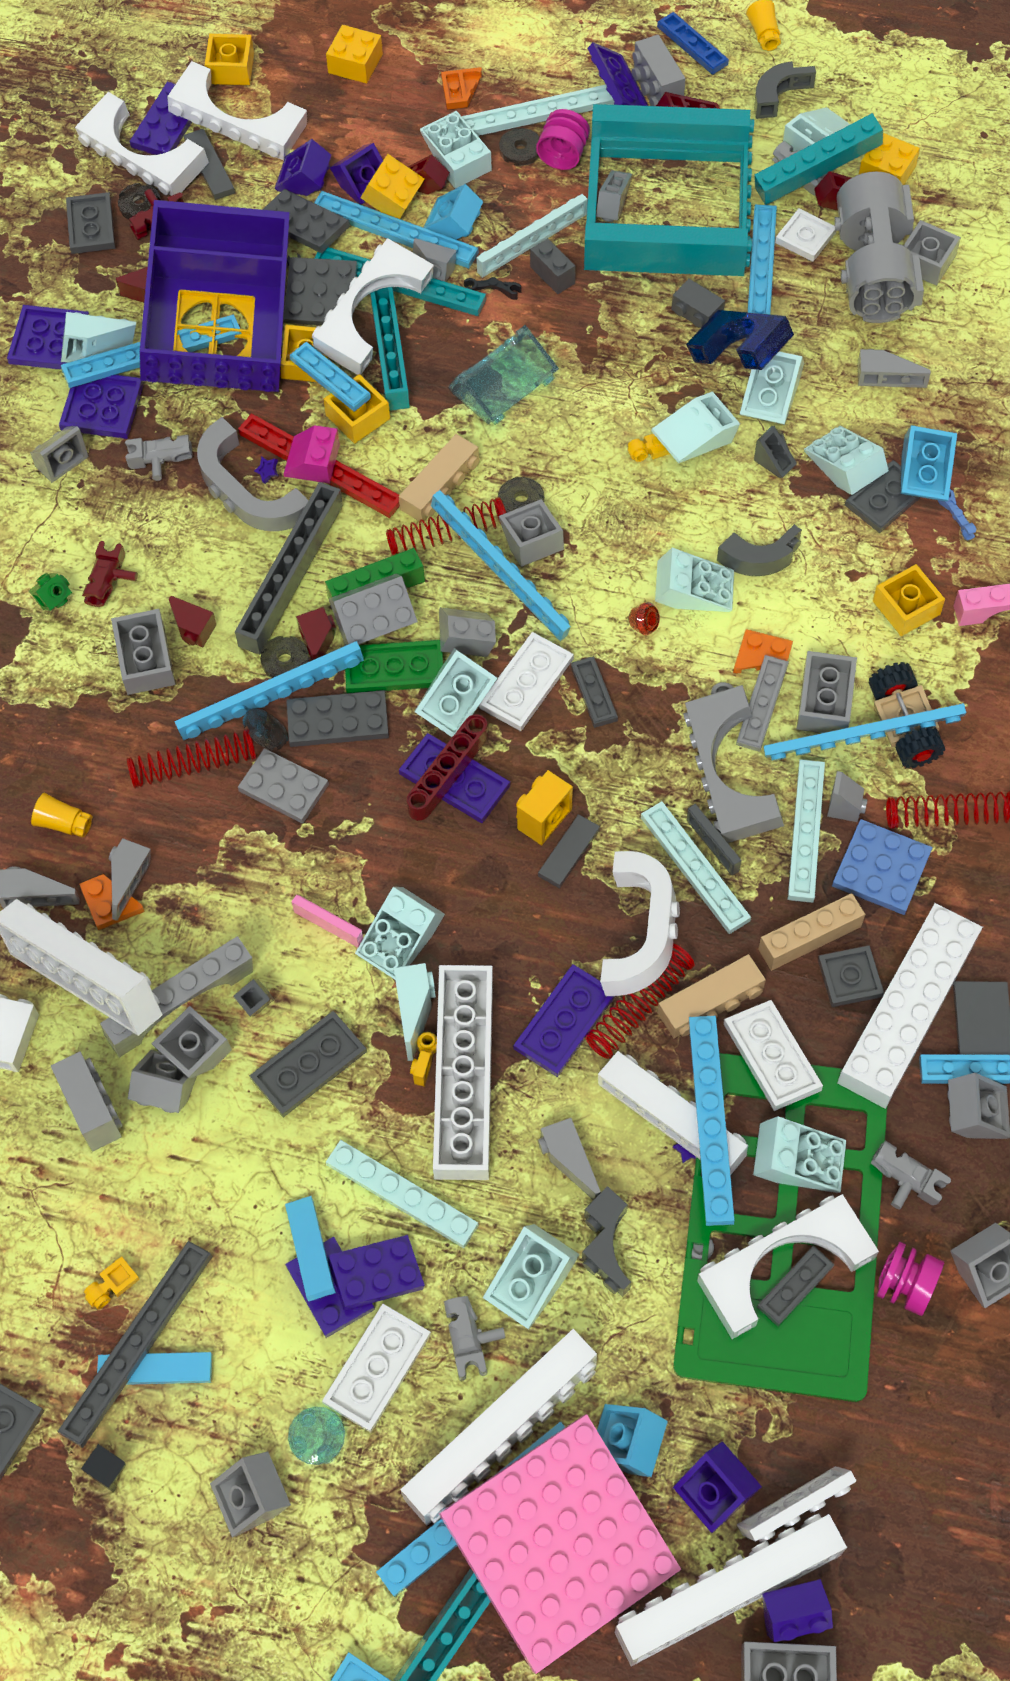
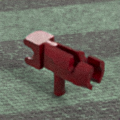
M148 189L144 193L151 204L150 209L140 211L129 218L131 222L129 224L137 240L146 237V231L151 230L154 200H158L152 189ZM181 192L167 198L168 201L184 202L183 193Z
M99 542L95 552L96 560L88 577L90 582L86 584L82 596H85L84 602L87 605L94 607L104 606L113 590V581H116L117 578L137 581V572L118 569L121 568L125 558V551L120 543L115 546L114 550L107 551L104 548L105 542Z

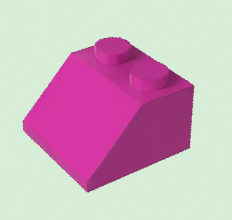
M314 425L295 435L284 470V477L330 483L340 447L338 429Z

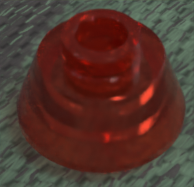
M644 602L634 607L628 616L630 626L643 635H651L659 625L660 615L658 609L651 602Z

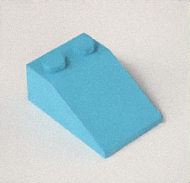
M910 426L904 436L902 450L901 494L946 502L949 500L957 433Z

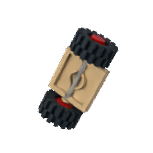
M901 662L899 665L898 663H893V666L886 665L885 669H878V673H873L872 677L869 678L868 683L876 700L874 701V706L880 721L932 710L922 685L918 686L913 670L908 663ZM935 722V727H928L927 729L920 726L910 727L911 732L896 735L895 731L886 733L891 747L896 748L904 767L916 768L918 765L922 767L925 763L930 764L932 763L931 760H937L939 756L944 754L945 746L939 734L937 722Z

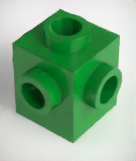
M44 573L36 580L37 584L29 590V593L40 607L48 611L55 607L63 606L68 601L67 597L72 594L68 588L70 584L63 575L56 573Z

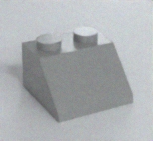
M67 426L30 452L35 467L51 483L88 458L81 431L77 426Z
M542 499L499 516L510 551L521 567L564 550L563 529Z
M439 608L441 652L451 653L455 648L462 654L488 657L496 643L495 621L487 613Z
M191 1006L151 1043L189 1079L214 1069L232 1051L228 1040Z
M150 1050L131 1072L128 1099L136 1101L143 1106L151 1105L162 1108L165 1112L179 1113L189 1100L197 1076L189 1079L159 1051Z
M977 1073L948 1080L951 1132L966 1138H1010L1007 1086Z
M994 1223L950 1250L958 1273L984 1308L1010 1293V1232Z
M268 1451L241 1458L210 1483L232 1537H236L275 1518L291 1505Z

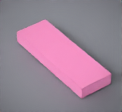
M296 895L292 900L294 913L355 947H359L363 940L361 929L300 895Z

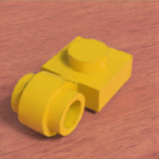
M654 434L644 436L643 441L633 439L628 443L627 451L636 462L644 461L648 454H650L653 460L670 454Z
M424 1032L419 1035L417 1048L420 1054L418 1059H413L410 1074H413L414 1084L425 1087L432 1065L433 1054L437 1051V1036L431 1032Z
M121 1256L99 1274L104 1281L102 1284L96 1281L84 1290L85 1299L92 1308L102 1309L111 1300L109 1297L111 1290L118 1298L140 1279Z

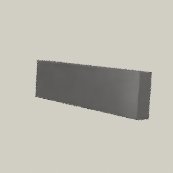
M200 129L183 135L184 141L189 139L205 150L209 163L201 171V174L214 199L217 200L234 194V186L205 130Z

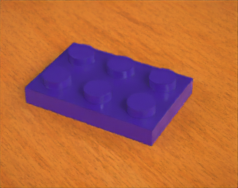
M408 1235L330 1254L327 1258L343 1310L420 1291L425 1286Z
M334 1237L324 1242L327 1258L330 1254L342 1252ZM295 1258L285 1264L325 1338L375 1310L372 1303L343 1310L333 1276L332 1280L336 1293L308 1301L298 1259Z

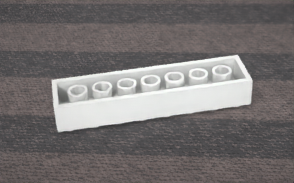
M16 899L0 911V935L13 957L138 1036L162 1016L158 1006L160 1001L150 988V979L143 972L138 973L134 971L128 963H121L110 952L105 953L101 951L95 943H88L83 940L77 932L72 933L62 923H55L47 914L37 912L29 903L24 904Z
M936 903L934 904L846 1062L837 1084L885 1109L887 1108L976 943L982 926Z
M439 965L433 1149L434 1180H489L492 966Z
M572 1329L400 1489L405 1502L426 1526L431 1522L434 1524L441 1519L438 1513L446 1509L453 1501L456 1502L468 1494L469 1490L467 1488L475 1480L477 1483L484 1480L491 1472L489 1467L495 1461L499 1463L504 1461L512 1452L511 1446L517 1441L520 1443L524 1442L533 1433L531 1428L538 1421L544 1423L554 1413L552 1408L559 1401L565 1403L575 1393L574 1387L580 1381L585 1384L596 1373L594 1369L597 1366V1353Z
M816 1514L804 1521V1524L801 1526L802 1529L795 1531L794 1527L789 1528L778 1535L775 1543L769 1545L768 1541L762 1542L751 1549L750 1556L743 1559L741 1555H738L725 1562L726 1565L723 1567V1570L716 1572L715 1568L703 1573L699 1576L695 1585L690 1587L688 1582L672 1590L673 1593L670 1598L663 1601L661 1596L645 1604V1611L636 1614L635 1610L621 1616L614 1633L630 1666L647 1659L762 1598V1593L777 1590L840 1557L847 1546L831 1516L828 1514L822 1518L820 1514Z

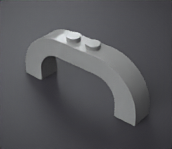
M223 417L215 421L203 433L197 448L202 478L208 486L211 495L215 499L219 498L229 513L234 512L244 523L253 528L264 531H283L293 528L309 500L297 488L284 497L273 501L260 500L249 493L221 465L224 456L239 445L237 431Z

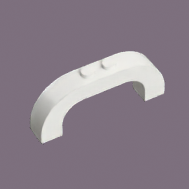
M616 851L612 873L617 887H640L651 893L647 938L643 947L632 956L622 959H603L600 982L605 996L631 994L646 988L656 981L667 968L672 956L673 939L678 937L675 917H679L680 907L679 902H676V895L669 873L655 858L634 851Z

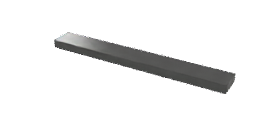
M190 1241L186 1243L57 1431L61 1436L81 1448L85 1446L211 1260L212 1255L210 1252Z

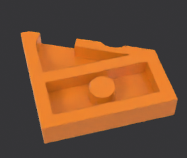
M481 67L441 72L447 110L469 106L482 77Z
M746 629L733 673L738 674L742 670L755 668L756 671L760 670L765 655L788 661L793 641Z
M102 874L79 884L98 930L145 912L142 904L131 896L116 921L112 919V881Z

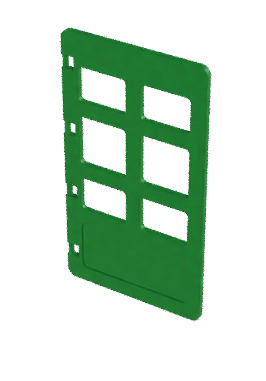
M719 1053L723 1100L726 1095L767 1100L742 1056ZM811 1065L823 1085L822 1091L787 1105L785 1119L804 1125L805 1107L808 1105L859 1111L866 1114L864 1150L845 1149L843 1169L859 1171L862 1174L859 1221L877 1248L883 1173L873 1166L871 1161L880 1145L885 1141L887 1108L885 1109L837 1084L843 1069ZM740 1135L748 1145L746 1157L756 1158L758 1137ZM696 1157L673 1363L675 1374L684 1379L850 1402L863 1400L867 1394L877 1256L871 1262L855 1270L854 1290L852 1292L814 1288L778 1327L757 1306L791 1270L793 1245L796 1243L785 1244L773 1249L770 1279L767 1281L750 1279V1298L758 1317L757 1325L738 1337L731 1339L697 1282L698 1275L701 1273L700 1269L707 1264L710 1234L717 1232L747 1237H757L759 1235L766 1237L773 1233L772 1229L782 1222L789 1224L796 1220L798 1186L779 1183L776 1216L773 1219L734 1214V1225L706 1226L701 1162ZM799 1243V1244L814 1245V1244H810V1243ZM694 1244L703 1245L702 1260L692 1259ZM684 1329L694 1330L693 1345L683 1344Z

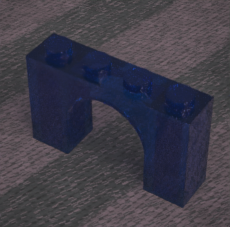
M718 310L686 345L695 363L712 364L729 345L746 338L736 349L741 362L746 369L762 370L793 337L794 333L786 316Z

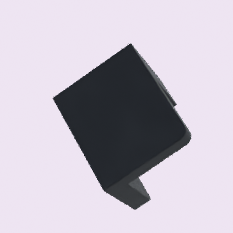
M98 1444L81 1470L108 1490L114 1492L117 1488L114 1482L125 1468L126 1463Z

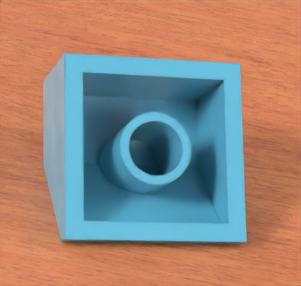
M464 184L437 198L423 228L456 240L461 237H467L473 230L472 225L475 219L480 215L483 201Z
M605 1404L597 1432L622 1472L652 1477L668 1421L646 1408Z

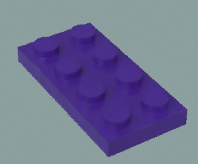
M592 42L587 49L591 55L592 62L599 70V76L607 86V92L614 100V105L648 106L622 54Z
M167 81L129 141L131 148L154 155L163 154L177 148L192 121L176 116L168 111L167 96L176 84Z
M427 733L401 766L399 774L416 784L447 744ZM472 759L442 800L478 822L483 823L509 789L510 781ZM447 765V766H444L443 768H444V769H451L453 766ZM431 784V785H429L428 787H430V788H436V787H438L439 785H437V784Z
M572 964L515 1042L513 1049L558 1077L585 1040L587 1033L593 1029L616 996H605L600 980Z

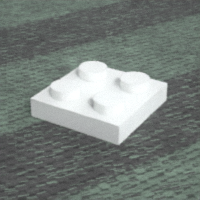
M799 208L776 236L775 243L814 262L836 234L835 226Z

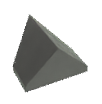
M771 426L756 441L754 461L778 478H783L797 464L789 451L783 432L776 429L775 426Z

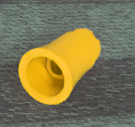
M758 0L752 3L746 11V16L752 24L761 48L772 51L781 44L780 31L775 15V5L771 0Z
M42 793L35 804L31 824L32 826L48 828L71 836L76 835L85 838L90 830L93 817L89 813L82 812L79 808L61 802L47 793Z

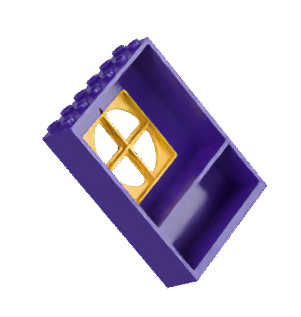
M154 200L139 351L140 381L279 392L290 212ZM206 302L212 304L211 321L214 320L213 326L181 323L184 315L194 306ZM228 304L236 308L246 319L248 329L223 328L219 324L216 325V319H219L220 306ZM196 329L191 331L190 334L198 332L199 335L212 337V342H209L208 354L188 352L183 348L177 331ZM215 330L221 331L219 334L229 331L241 332V334L235 335V338H244L247 340V344L237 356L218 355L215 336L219 334H215Z

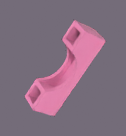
M1010 584L958 590L954 603L958 625L980 624L994 614L1010 610Z

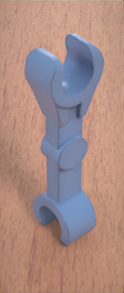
M950 489L949 500L947 502L938 500V503L951 512L953 519L961 527L964 539L971 540L975 538L973 533L976 532V527L973 523L967 521L963 511L958 508L954 492Z

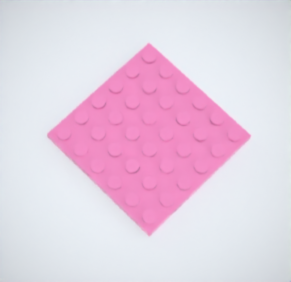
M587 1414L581 1416L438 1513L535 1674L681 1570Z

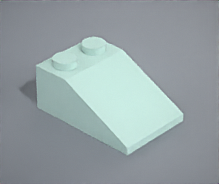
M757 347L740 415L785 425L799 385L804 366L803 357Z
M454 648L414 712L453 737L464 721L473 715L497 680V677Z
M425 963L394 968L408 1061H413L418 1046L417 1039L424 1031L432 1008L431 998H436L432 972H427Z
M537 1225L524 1226L483 1298L527 1329H530L566 1279L580 1254Z

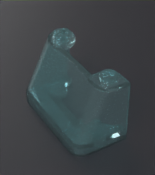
M524 325L497 349L473 367L459 374L448 388L454 396L487 424L492 422L496 425L505 418L504 412L539 385L547 386L555 379L553 374L559 368L528 327Z

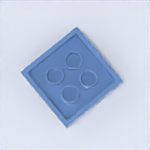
M860 819L832 887L850 894L852 893L857 897L905 915L933 847Z

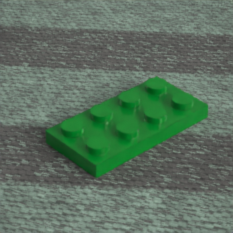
M440 640L359 645L364 661L353 668L345 669L346 692L348 694L429 688L443 666Z

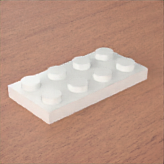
M532 632L480 703L479 708L522 731L573 661L574 654Z
M772 1000L724 1019L725 1028L774 1111L822 1091L823 1085Z
M382 1304L323 1398L322 1403L371 1433L431 1336V1332Z
M835 1466L738 1523L737 1527L742 1536L753 1541L759 1540V1542H764L775 1535V1529L782 1525L789 1527L797 1523L801 1519L799 1515L808 1510L814 1512L826 1505L824 1500L833 1495L840 1497L851 1490L850 1485L855 1483L856 1479L851 1470Z

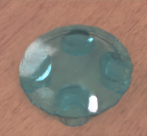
M311 1407L303 1410L292 1421L288 1433V1442L293 1454L299 1460L314 1465L331 1463L335 1456L339 1454L345 1439L343 1422L335 1412L325 1407Z

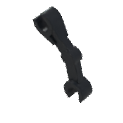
M495 277L476 281L473 278L464 280L465 288L475 291L489 288L497 289L512 300L518 299L517 292L521 293V285L519 283L502 282Z

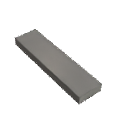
M767 655L764 656L749 702L753 717L743 721L736 745L758 752L761 751L789 661Z

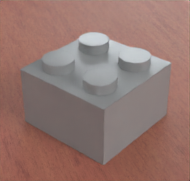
M920 220L903 246L912 255L919 254L922 280L937 286L957 255L961 237Z

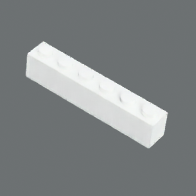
M617 1051L598 1073V1085L700 1159L696 1103L686 1101L673 1086L668 1085L667 1087L659 1081L658 1076L654 1072L642 1069L632 1056L628 1054L623 1055ZM726 1130L731 1175L747 1156L748 1145L742 1136L737 1133L732 1134Z

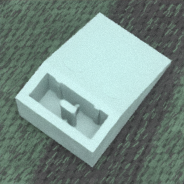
M827 107L800 113L785 125L783 141H786L793 147V152L796 150L800 151L850 124Z
M457 111L420 128V132L433 156L450 172L447 180L455 189L492 171L491 151Z
M66 312L61 362L69 363L133 344L136 322L126 319L85 315L78 312Z
M713 392L694 398L653 427L651 431L678 463L732 443L740 423Z
M842 426L832 429L830 433L804 448V452L838 488L851 495L889 471L882 447Z
M671 548L657 561L655 602L675 609L731 612L734 570Z
M393 887L355 954L395 979L394 968L410 966L433 936L445 914L404 887Z
M777 1116L760 1123L753 1175L775 1183L840 1193L846 1140Z

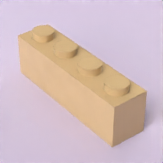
M455 434L399 495L400 510L417 521L421 519L425 521L428 517H432L436 512L431 507L432 496L439 490L444 495L450 496L451 491L456 486L462 484L467 473L470 470H474L479 463L478 446Z
M851 893L762 936L758 950L772 971L860 928L865 913Z
M748 954L658 1003L657 1013L673 1038L679 1035L684 1037L690 1034L689 1017L716 1016L717 1018L718 1014L725 1010L727 1012L733 1011L743 1000L747 998L752 1000L762 994L766 979Z

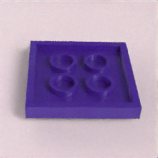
M23 305L7 356L8 363L61 370V365L67 363L61 362L66 312H78L89 315V312Z
M111 375L70 388L59 422L60 430L67 426H77L81 433L128 439L144 385L143 381H140V378Z

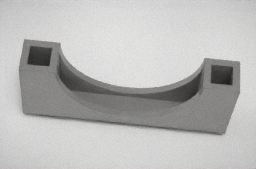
M743 685L686 702L687 712L683 713L687 727L692 726L693 733L689 734L693 749L698 748L699 755L695 756L699 770H704L705 777H702L701 780L705 792L710 791L711 799H708L707 802L711 814L716 813L718 821L713 823L717 831L727 843L783 827L784 823L775 794L766 796L741 794L725 785L716 773V755L723 738L737 724L753 717Z
M238 936L152 990L160 1001L158 1006L162 1016L139 1036L113 1019L107 1018L100 1023L105 1038L120 1058L142 1044L145 1035L158 1022L184 1003L214 987L224 984L232 986L253 973L252 956Z

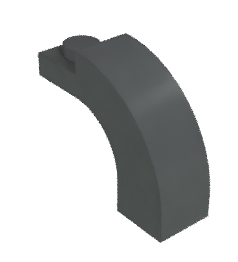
M791 61L778 64L767 70L757 83L754 102L755 118L777 117L778 96L789 90L814 88L815 66L794 68Z
M794 524L776 542L764 546L748 543L736 533H733L718 547L717 561L742 575L766 576L777 573L792 563L793 552L801 544L800 536L802 529Z

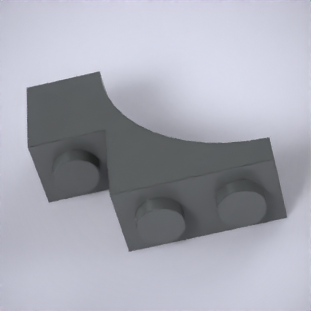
M607 1186L585 1209V1223L594 1232L600 1231L601 1233L582 1252V1260L584 1261L582 1264L591 1274L595 1275L597 1273L603 1278V1284L613 1294L618 1292L623 1297L630 1290L631 1281L625 1276L618 1265L614 1253L613 1238L619 1222L627 1213L628 1204Z

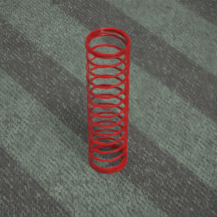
M495 497V499H491L489 506L486 502L482 501L481 510L476 504H473L472 512L465 506L463 512H465V509L468 510L474 526L478 529L474 515V506H476L482 517L484 529L487 532L488 528L483 514L484 503L490 513L493 527L496 529L495 519L492 514V501L494 502L499 519L500 515L506 513L501 498ZM438 514L437 524L432 517H429L428 526L421 519L419 521V529L414 522L410 524V531L403 524L401 534L396 527L393 530L387 529L386 536L392 556L399 554L395 540V530L402 541L404 550H407L404 539V527L409 534L413 548L417 552L412 524L420 536L423 549L426 550L421 521L427 529L432 547H435L431 534L430 519L433 521L439 534L440 542L443 545L444 542L439 527L440 515ZM441 517L447 529L450 542H452L451 533L449 531V525Z
M244 729L243 731L245 753L237 733L234 732L236 757L228 736L224 735L227 761L216 736L214 742L217 762L209 741L205 739L207 764L200 745L196 741L198 768L189 745L186 743L188 769L179 746H176L179 773L169 748L166 749L169 775L158 750L157 759L160 778L150 753H147L150 780L142 759L138 755L141 784L136 774L133 759L127 757V765L133 787L136 789L139 786H143L142 769L150 785L153 783L152 768L157 780L161 783V764L167 778L171 780V762L176 775L181 778L180 758L187 775H191L190 757L196 771L200 773L199 752L206 770L209 771L210 759L208 748L216 768L219 769L220 767L218 747L225 765L229 766L227 743L236 764L239 763L237 742L245 761L248 762L247 743L251 759L256 760L250 730Z
M1000 791L996 797L992 792H989L986 798L981 792L977 794L976 798L972 793H969L966 799L962 793H959L956 799L952 794H949L946 800L942 794H939L936 800L930 794L926 801L922 795H919L916 801L910 795L906 802L902 796H899L896 802L893 796H889L886 803L887 823L890 829L899 827L898 803L901 798L905 807V827L908 828L907 808L909 799L912 798L915 807L914 821L917 828L919 826L917 807L921 797L925 806V826L928 827L929 816L927 806L929 798L932 797L935 806L934 822L937 827L939 825L937 805L939 797H942L945 805L944 822L948 826L947 803L949 797L952 796L955 805L954 822L957 826L959 823L957 802L959 796H962L965 804L964 822L967 826L969 823L967 801L971 795L974 800V822L977 825L979 822L977 800L979 795H982L984 799V822L987 825L989 822L987 800L991 794L994 799V822L997 824L999 821L997 799L999 794H1002L1004 798V821L1007 824L1010 819V791L1006 796Z
M673 943V948L687 958L685 959L682 955L672 950L671 958L674 961L670 960V962L683 975L675 971L670 964H668V967L676 975L685 977L681 967L691 970L695 966L694 960L685 949ZM676 955L682 958L686 963L681 961ZM666 968L665 971H667L676 980V982L671 980L664 972L662 973V975L671 983L679 984V981L676 978V976ZM660 976L659 978L666 983L669 989L664 987L658 980H656V983L664 990L672 992L671 985ZM654 983L651 985L659 990L663 997L656 993L650 985L647 986L657 997L661 999L666 998L664 992ZM645 989L639 991L650 1004L658 1006V1000ZM642 991L652 997L656 1004L648 999ZM632 993L627 994L631 995L632 999L642 1010L652 1014L651 1007L643 999ZM623 995V1000H617L616 1007L610 1008V1015L602 1017L603 1022H597L596 1030H590L585 1036L589 1046L606 1059H611L613 1057L612 1049L619 1050V1047L614 1040L599 1031V1024L605 1025L609 1033L619 1042L625 1043L626 1040L619 1031L605 1022V1017H610L621 1031L632 1036L631 1029L612 1015L611 1011L613 1009L618 1010L622 1018L632 1027L639 1028L638 1022L630 1014L618 1007L619 1002L625 1003L626 1007L635 1017L641 1021L646 1020L644 1014L637 1007L625 1000V995ZM635 998H637L644 1005H646L650 1011L646 1010L643 1006H641V1004ZM629 1006L640 1013L643 1018L639 1017ZM623 1013H624L625 1015H627V1016L636 1024V1026H635L634 1024H632V1023L623 1015ZM616 1021L621 1023L629 1031V1033L625 1031ZM610 1029L615 1031L623 1040L619 1039ZM604 1037L609 1039L616 1046V1048L612 1046ZM594 1040H596L598 1043H600V1044L606 1049V1051L608 1052V1054L605 1053V1052L596 1044V1042H595Z

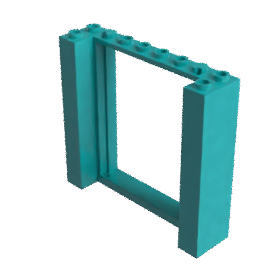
M593 104L584 270L744 276L745 267L750 265V253L747 252H751L752 238L748 236L751 219H747V215L751 214V202H747V198L751 199L752 185H747V182H751L752 168H748V165L752 164V152H749L748 149H752L753 136L749 135V133L754 132V119H750V110ZM600 157L740 162L738 228L596 223Z

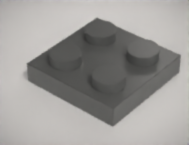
M870 945L819 955L818 963L831 1007L883 997L884 991Z

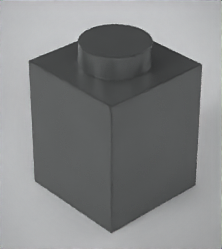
M259 979L251 980L233 996L250 1017L256 1016L275 1000Z

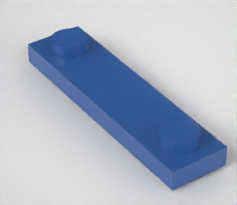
M675 12L670 13L657 22V27L712 75L728 65L729 59Z

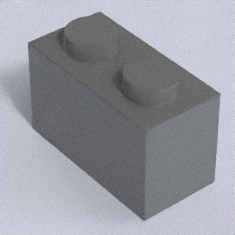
M548 238L530 249V267L557 294L575 284V265Z
M688 279L672 296L671 310L707 332L724 315L725 300L691 279Z

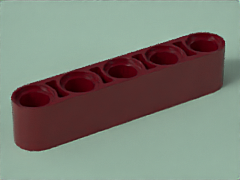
M474 714L464 721L409 792L407 807L409 816L412 819L422 821L429 817L485 744L488 738L487 721L483 716ZM481 729V731L479 732H473L471 730ZM460 747L467 748L466 750H457ZM447 765L453 766L451 769H444V768H443L444 766H447ZM431 784H437V785H439V786L436 787V788H430V787H428V786L431 785ZM416 803H423V804H424V805L421 806V807H415V806H413V805L416 804Z

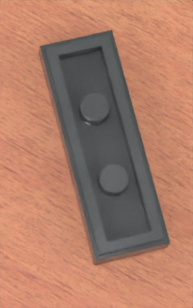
M594 656L572 662L571 670L593 727L596 728L617 722L618 716Z
M696 804L689 807L687 822L730 875L733 876L738 873L742 861Z
M578 814L539 870L538 877L560 889L600 831V826Z
M813 1246L758 1304L757 1308L779 1327L832 1270L835 1264Z

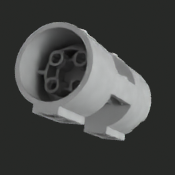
M867 172L849 179L842 185L837 194L839 217H835V231H839L840 240L846 246L855 250V252L845 261V270H841V284L846 285L849 307L853 315L857 314L863 317V321L870 323L894 321L899 319L900 314L908 309L911 311L915 306L922 305L924 293L919 254L912 255L906 247L898 244L905 235H911L913 232L914 216L909 185H902L897 177L885 172Z

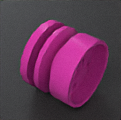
M557 109L551 112L536 144V152L539 158L545 164L560 170L576 167L590 135L588 122L580 114L572 110Z
M899 1241L897 1247L888 1255L882 1269L877 1296L883 1299L888 1288L894 1290L890 1299L891 1303L894 1304L902 1293L906 1295L904 1309L922 1316L936 1287L944 1261L926 1254L921 1263L918 1264L914 1262L916 1249L913 1247L907 1258L902 1257L906 1244Z

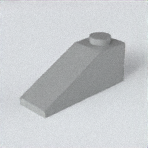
M611 170L599 191L596 217H601L602 220L608 222L619 219L633 174Z
M860 349L857 363L858 386L927 388L931 374L930 369L885 350Z
M123 838L118 847L114 846L109 855L112 881V919L116 921L150 866L151 858L150 848Z
M9 867L0 870V904L3 908L16 899L24 904L29 903L33 907L80 904V898L72 887L25 868Z
M572 1118L541 1128V1138L537 1139L542 1154L547 1153L550 1162L594 1200L601 1191Z

